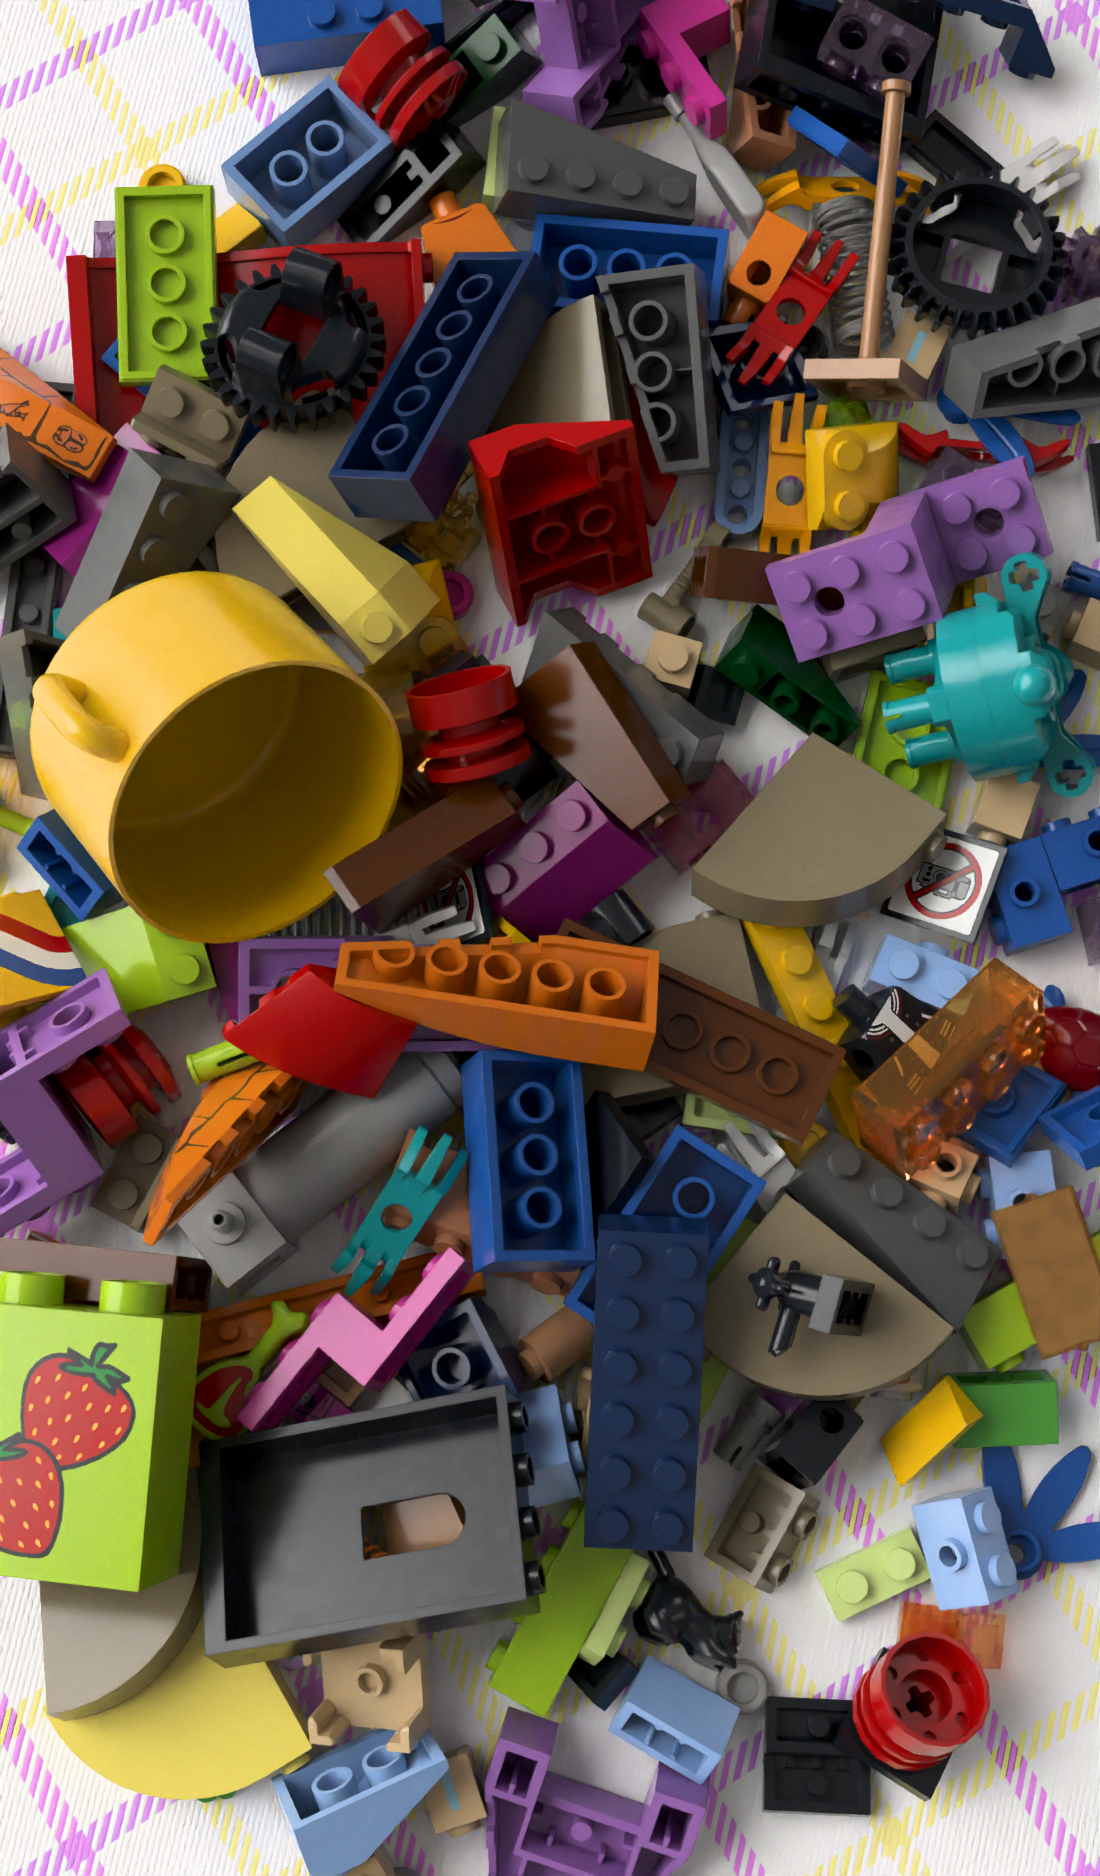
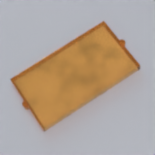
M1067 1185L1038 1196L1034 1193H1028L1023 1201L991 1211L990 1215L1040 1359L1045 1360L1074 1349L1087 1351L1089 1344L1100 1341V1262L1073 1185Z

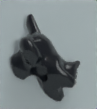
M647 1550L657 1572V1577L649 1586L642 1604L632 1615L633 1626L638 1636L642 1640L656 1646H669L680 1643L694 1662L713 1671L721 1672L724 1667L736 1669L738 1660L735 1654L739 1653L742 1648L740 1623L744 1612L738 1610L726 1616L712 1615L701 1604L688 1585L676 1577L665 1551Z

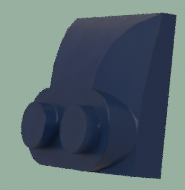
M784 315L778 316L782 322L788 324ZM755 320L709 328L714 392L728 417L772 409L774 401H784L783 407L791 406L795 393L805 394L804 403L816 401L819 397L817 389L803 379L805 362L798 347L790 357L783 372L771 386L762 384V380L778 357V354L775 352L771 355L764 369L746 386L737 382L738 378L760 343L754 340L750 351L733 365L725 359V355L740 341L750 324L754 323Z
M478 1295L469 1297L446 1310L399 1370L413 1401L506 1384L514 1396L525 1390L522 1364L496 1313Z

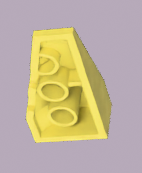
M269 476L231 509L364 666L375 664L407 636L440 601L407 560L272 476Z

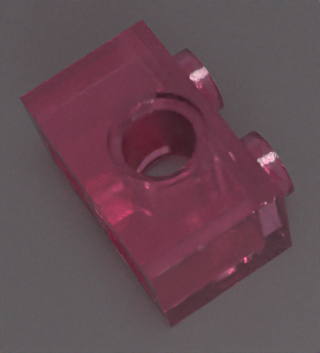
M723 759L713 766L709 779L687 786L692 796L677 806L681 812L677 818L654 830L651 824L643 826V832L680 876L698 863L755 798ZM700 811L709 812L716 818L718 826L709 832L699 831L692 825L691 816Z

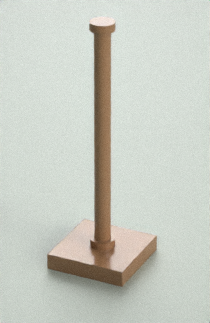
M903 79L884 80L881 87V95L885 97L859 357L853 359H805L803 379L834 402H927L929 382L901 358H879L905 98L911 95L912 86L909 81Z

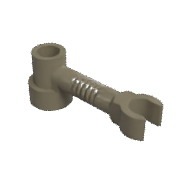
M715 520L708 527L697 547L718 546L727 548L731 541L727 536L731 530L718 524ZM693 556L663 597L654 592H651L639 608L638 618L657 630L687 637L697 618V613L682 605L690 591Z

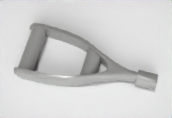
M670 92L663 99V104L674 120L680 122L686 130L711 186L742 233L750 240L766 209L764 198L733 155L715 139L710 141L699 125L694 126L689 121L684 110L683 101L677 92Z

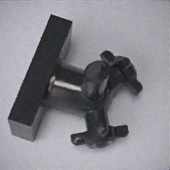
M770 1257L766 1267L748 1276L749 1282L753 1284V1291L758 1296L756 1301L757 1309L766 1311L770 1299L775 1297L779 1301L777 1306L779 1314L768 1349V1353H771L774 1357H778L788 1351L789 1348H792L801 1315L811 1318L809 1328L827 1334L861 1336L875 1284L853 1277L826 1273L820 1276L800 1270V1263L796 1260H792L789 1263L787 1271L779 1273L781 1261L777 1257Z

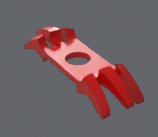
M816 229L813 231L800 256L791 266L788 275L754 323L750 324L740 341L725 355V359L733 365L750 351L754 340L760 343L738 378L737 382L746 386L768 364L773 352L778 354V357L765 374L762 384L771 386L783 372L796 348L829 301L837 295L860 257L851 252L830 283L826 285L824 281L831 271L844 242L836 239L820 262L808 274L805 270L822 237L821 232ZM785 302L796 303L803 309L805 318L795 325L786 324L777 316V308Z
M898 423V454L914 463L926 467L930 460L936 458L999 464L979 441L949 439L947 430L925 435L906 423ZM1022 438L1033 461L1034 476L1056 471L1074 461V455L1061 457L1068 450L1070 439H1063L1048 446L1039 447Z

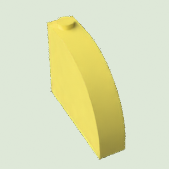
M204 1612L194 1633L171 1665L156 1680L132 1698L99 1714L67 1722L47 1715V1705L42 1708L58 1736L89 1768L125 1789L162 1799H205L228 1794L247 1787L278 1769L283 1774L288 1775L311 1760L308 1751L315 1745L309 1742L308 1720L275 1660L224 1668L205 1656Z

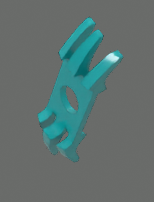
M422 1125L418 1127L405 1154L397 1164L393 1175L359 1228L355 1230L345 1248L330 1265L329 1268L334 1273L339 1274L354 1259L359 1247L365 1250L343 1291L347 1295L352 1296L362 1287L375 1271L380 1259L386 1263L372 1284L369 1293L379 1295L393 1277L399 1262L440 1199L450 1189L467 1160L469 1152L461 1148L438 1183H432L453 1139L449 1134L444 1133L415 1173L410 1169L429 1130ZM392 1204L403 1205L411 1212L412 1222L404 1229L390 1228L383 1221V1210Z

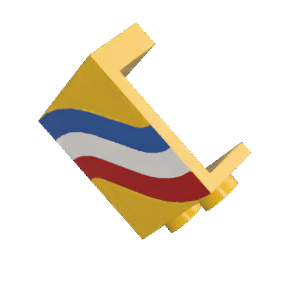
M40 889L25 893L12 892L0 897V1029L87 978Z

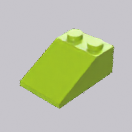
M130 906L61 928L87 978L105 967L117 986L127 1014L218 987L206 943L183 940L165 934L148 924Z

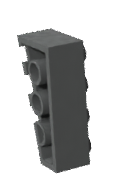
M511 98L498 123L494 215L535 221L536 213L683 226H691L695 221L697 174L523 101Z
M687 263L595 276L610 314L609 319L615 337L618 338L626 362L625 368L630 383L634 387L641 407L640 413L660 473L674 478L720 472L705 272L696 264Z
M1100 297L953 346L943 393L971 419L1100 406Z
M130 448L56 620L55 627L68 638L74 629L92 612L118 594L138 584L161 576L188 572L242 494L211 465Z
M571 607L545 611L522 682L568 645L594 641L684 783L689 785L709 779L725 732L678 693L672 694L655 679L656 675L643 664L637 665L618 649L619 644L606 633L596 631L585 621L586 617L577 609Z
M834 1129L809 1147L786 1186L807 1211L954 1327V1334L958 1333L1001 1253V1248Z

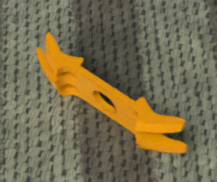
M797 168L773 176L755 186L762 197L771 195L765 200L766 209L770 212L791 204L811 211L813 203H825L830 199L847 195H861L875 203L876 187L862 177L803 176L798 172ZM898 170L897 176L907 182L908 185L899 198L895 197L894 207L904 204L910 192L918 194L920 185H922L925 179ZM840 187L853 188L856 191L840 192L834 189ZM930 206L927 208L925 214H930Z
M795 393L787 425L786 442H781L784 401H774L768 435L769 454L762 525L758 537L757 551L769 552L771 537H777L775 541V553L790 555L793 539H799L797 542V555L810 551L812 530L808 528L805 444H802L805 394ZM818 404L816 406L810 429L823 428L827 405ZM786 476L798 478L804 487L802 499L797 504L791 506L781 503L776 495L778 482Z

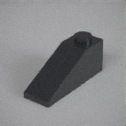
M434 117L425 132H420L337 221L354 243L391 242L432 213L429 202L434 196L446 191H452L457 195L487 163L459 127Z

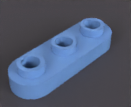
M724 409L722 411L718 446L720 472L716 473L713 521L716 520L718 524L731 530L727 536L731 540H744L751 537L757 532L761 524L770 425L768 410L728 417ZM740 420H747L752 424L753 428L748 431H742L737 428L736 423ZM741 465L749 470V474L745 477H739L733 473L732 469ZM734 511H739L745 515L746 520L742 523H734L728 515Z

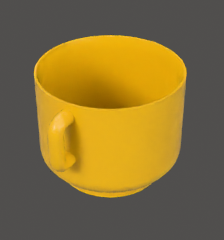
M211 571L180 572L143 582L118 594L97 608L74 629L54 656L46 673L40 676L34 684L32 692L35 702L31 716L30 744L34 768L44 794L58 815L129 906L148 924L165 934L198 943L217 944L250 940L283 929L308 916L337 894L323 872L396 828L391 818L400 793L403 754L398 728L391 711L376 691L283 600L269 590L244 578Z

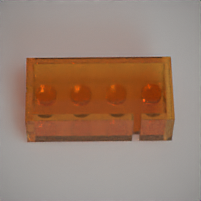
M994 957L852 1093L861 1145L906 1181L919 1169L922 1171L928 1169L938 1158L941 1152L939 1144L942 1141L946 1143L952 1136H960L965 1133L973 1124L977 1112L989 1100L996 1101L1001 1098L1009 1088L1012 1078L1024 1066H1033L1043 1055L1046 1049L1043 990Z

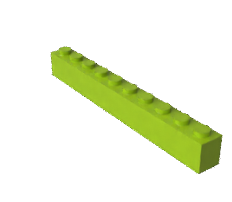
M744 1218L707 1276V1287L757 1228V1224ZM713 1355L707 1362L703 1361L699 1425L729 1370L728 1367L723 1365ZM578 1497L574 1498L561 1525L569 1530L560 1547L558 1548L550 1544L541 1559L546 1578V1593L539 1595L541 1613L510 1618L518 1623L509 1642H506L500 1638L485 1665V1668L492 1671L488 1686L542 1717H545L633 1551L630 1549L584 1547L585 1500Z

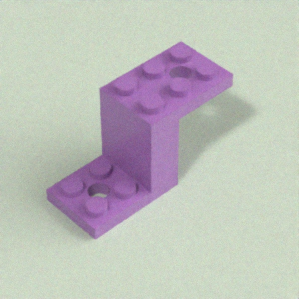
M1020 456L880 502L865 533L769 563L765 568V572L798 663L943 619L956 584L1000 571L1009 558L1019 553L1034 552L1043 557L1053 555L1054 547L1025 456ZM986 508L995 509L1002 514L1004 526L996 532H986L976 522L977 513ZM825 587L838 589L844 596V606L838 610L825 609L818 601V591Z
M105 967L0 1029V1120L20 1147L0 1159V1237H4L8 1231L26 1220L32 1221L43 1216L50 1209L51 1205L69 1194L80 1193L86 1190L95 1182L97 1177L104 1174L89 1126L52 1074H58L67 1070L76 1062L80 1055L92 1048L114 1042L120 1037L124 1029L131 1026L117 986Z

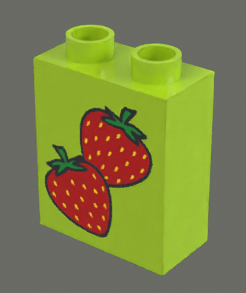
M1 1270L0 1576L140 1592L178 1576L202 1314L165 1311L166 1283L126 1279H101L99 1305L64 1302L65 1274Z

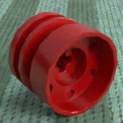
M405 8L394 12L382 21L364 39L347 61L338 78V88L360 110L367 111L381 103L375 115L374 124L381 130L390 128L388 138L400 148L410 144L420 132H425L434 117L440 119L446 113L461 90L468 74V70L457 60L449 62L451 53L443 46L432 49L424 55L430 44L431 33Z
M503 664L485 665L450 672L419 683L406 691L405 698L413 728L420 731H439L419 744L420 755L431 758L424 765L428 781L433 783H453L478 780L512 768L531 756L528 738L519 736L525 731L523 718L499 716L518 704V696L510 666Z
M133 1024L124 1029L120 1037L113 1043L105 1046H96L99 1054L92 1059L84 1053L67 1070L58 1074H52L90 1125L112 1150L139 1130L137 1121L130 1109L133 1104L138 1102L154 1116L162 1112L159 1104L150 1093L154 1088H157L172 1104L182 1097V1092L174 1080L171 1066L147 1034Z
M927 1631L903 1637L860 1677L853 1694V1721L861 1741L882 1762L895 1769L914 1772L938 1765L953 1751H956L983 1727L990 1708L989 1683L977 1658L964 1644L948 1635ZM913 1704L917 1711L910 1713L907 1707Z

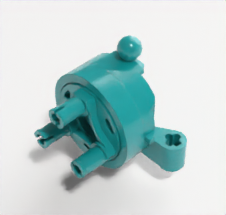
M1034 552L1019 553L1009 558L1004 564L1001 571V584L1006 602L1003 603L986 592L974 594L976 606L945 613L943 619L936 620V638L927 640V645L884 655L887 677L892 685L932 674L935 675L934 685L927 687L926 693L882 703L884 717L896 714L902 715V717L885 722L890 735L928 724H934L936 728L944 726L947 729L905 739V752L911 769L954 759L956 763L965 762L970 775L976 782L1016 773L1018 784L1030 781L1040 766V761H1043L1047 780L1051 788L1061 796L1077 797L1085 793L1094 782L1097 775V763L1094 757L1064 728L1059 703L1069 690L1068 684L1074 675V665L1066 654L1044 641L1039 621V613L1052 578L1051 567L1042 555ZM1022 561H1026L1028 568H1037L1039 571V579L1032 581L1033 589L1027 590L1024 582L1016 583L1014 579V572L1021 570L1019 563ZM1067 760H1074L1075 767L1082 765L1085 769V773L1078 779V784H1071L1070 777L1063 779L1060 775V771L1067 765Z

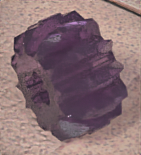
M1100 225L1094 229L1092 235H1089L1080 226L1074 231L1072 238L1065 236V242L1062 246V249L1068 252L1066 262L1062 267L1065 269V274L1061 284L1057 285L1058 288L1064 289L1061 295L1062 303L1075 298L1079 304L1100 297Z

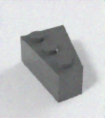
M6 422L0 429V571L77 521L72 482Z
M20 629L0 636V664L21 795L49 801L37 777L31 755L30 727L35 702L32 690L37 679L46 673L51 661L65 640L27 629Z

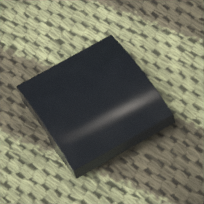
M768 1696L765 1702L763 1813L867 1818L871 1815L870 1766L833 1743L853 1700Z

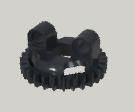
M981 166L976 169L974 177H967L962 167H959L954 180L951 181L941 171L937 176L935 186L929 181L924 180L922 185H920L918 194L910 192L906 197L904 206H899L893 219L894 223H892L890 260L887 275L895 276L891 291L892 293L898 292L904 296L901 302L903 309L914 304L918 306L914 318L916 322L925 319L927 316L933 318L931 332L935 333L941 328L942 324L949 326V339L954 340L959 330L962 329L967 330V337L970 341L976 338L980 330H984L985 335L997 332L999 327L1003 330L1032 320L1034 314L1041 317L1047 308V301H1054L1058 292L1057 285L1061 284L1065 274V269L1062 267L1066 262L1068 252L1062 249V246L1065 242L1066 234L1055 232L1059 224V216L1045 217L1050 205L1049 200L1036 204L1033 201L1036 192L1035 187H1032L1025 193L1018 189L1019 176L1015 177L1008 184L1001 181L1000 169L996 171L991 179L983 177ZM958 194L957 209L953 213L945 215L933 223H922L929 206L933 214L938 209L952 204L954 196ZM1020 211L1024 214L1021 222L1030 233L1033 241L1039 237L1042 239L1036 253L1031 252L1026 247L1023 239L1014 228V222L1019 216ZM951 239L1002 252L990 293L940 280Z
M296 246L288 255L282 274L276 264H271V277L264 279L257 270L252 271L254 284L248 286L238 279L235 281L238 292L236 296L222 292L220 296L224 309L220 307L210 308L209 311L213 323L203 324L204 334L207 339L200 341L202 353L205 356L202 359L205 372H207L213 391L219 393L224 407L233 405L234 412L239 419L250 413L251 421L255 427H258L265 419H269L271 429L274 432L278 430L282 422L289 423L294 434L298 430L299 423L309 422L311 428L316 431L318 419L327 417L335 425L337 422L335 412L339 409L352 415L354 411L353 398L367 402V387H377V372L384 370V353H386L387 348L383 318L377 316L376 302H367L366 289L362 287L353 290L352 277L349 275L345 278L343 277L341 262ZM279 305L325 322L303 361L300 359L296 342L265 331ZM232 348L236 357V364H233L231 361L230 353ZM324 379L334 381L335 393L328 395V392L324 390L320 393L303 397L302 405H294L292 394L299 387L308 386Z

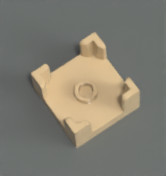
M426 1633L303 1655L304 1666H310L320 1654L322 1662L324 1700L308 1719L310 1744L335 1745L350 1726L397 1730L386 1744V1750L390 1752L411 1753L432 1725Z

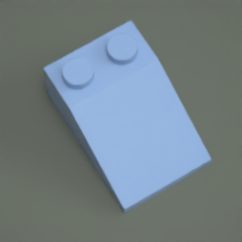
M376 1729L311 1759L288 1775L280 1773L271 1778L290 1832L309 1876H344L351 1868L366 1862L446 1773L449 1765L429 1729L411 1753L387 1751L386 1744L397 1730Z

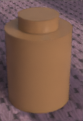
M565 1305L518 1341L520 1353L517 1356L522 1364L524 1373L534 1381L539 1378L545 1383H551L592 1351L593 1326L587 1319Z

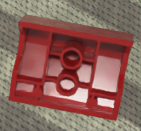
M631 420L515 424L468 441L496 590L517 627L527 624L535 600L569 587L600 597L653 577L635 426Z

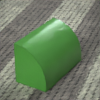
M1046 1369L1005 1371L1000 1374L997 1371L943 1374V1377L951 1376L983 1415L973 1427L953 1444L954 1448L1059 1444L1057 1381Z

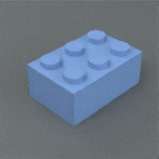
M328 75L220 166L228 193L240 206L261 222L270 238L279 247L307 245L335 222L395 159L394 144L388 138V135L379 129L365 111L360 110L338 88V83Z

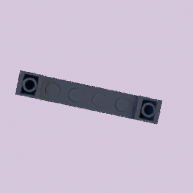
M790 0L789 3L795 8L809 13H816L818 8L833 12L837 0ZM907 0V1L919 2L920 0ZM933 0L937 2L938 8L947 13L963 16L966 10L981 15L980 19L992 27L1003 30L1007 29L998 50L1008 64V70L1013 74L1029 80H1033L1036 74L1052 79L1055 67L1033 10L1026 0Z

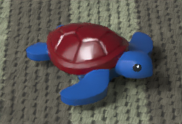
M1048 985L1041 997V1004L1044 1009L1036 1013L1033 1023L1025 1020L1012 1026L1008 1034L1013 1041L1019 1044L1034 1043L1037 1057L1044 1071L1066 1083L1067 1090L1073 1091L1072 1096L1068 1099L1070 1100L1100 1085V1015L1087 1009L1066 1006L1061 990L1054 985Z

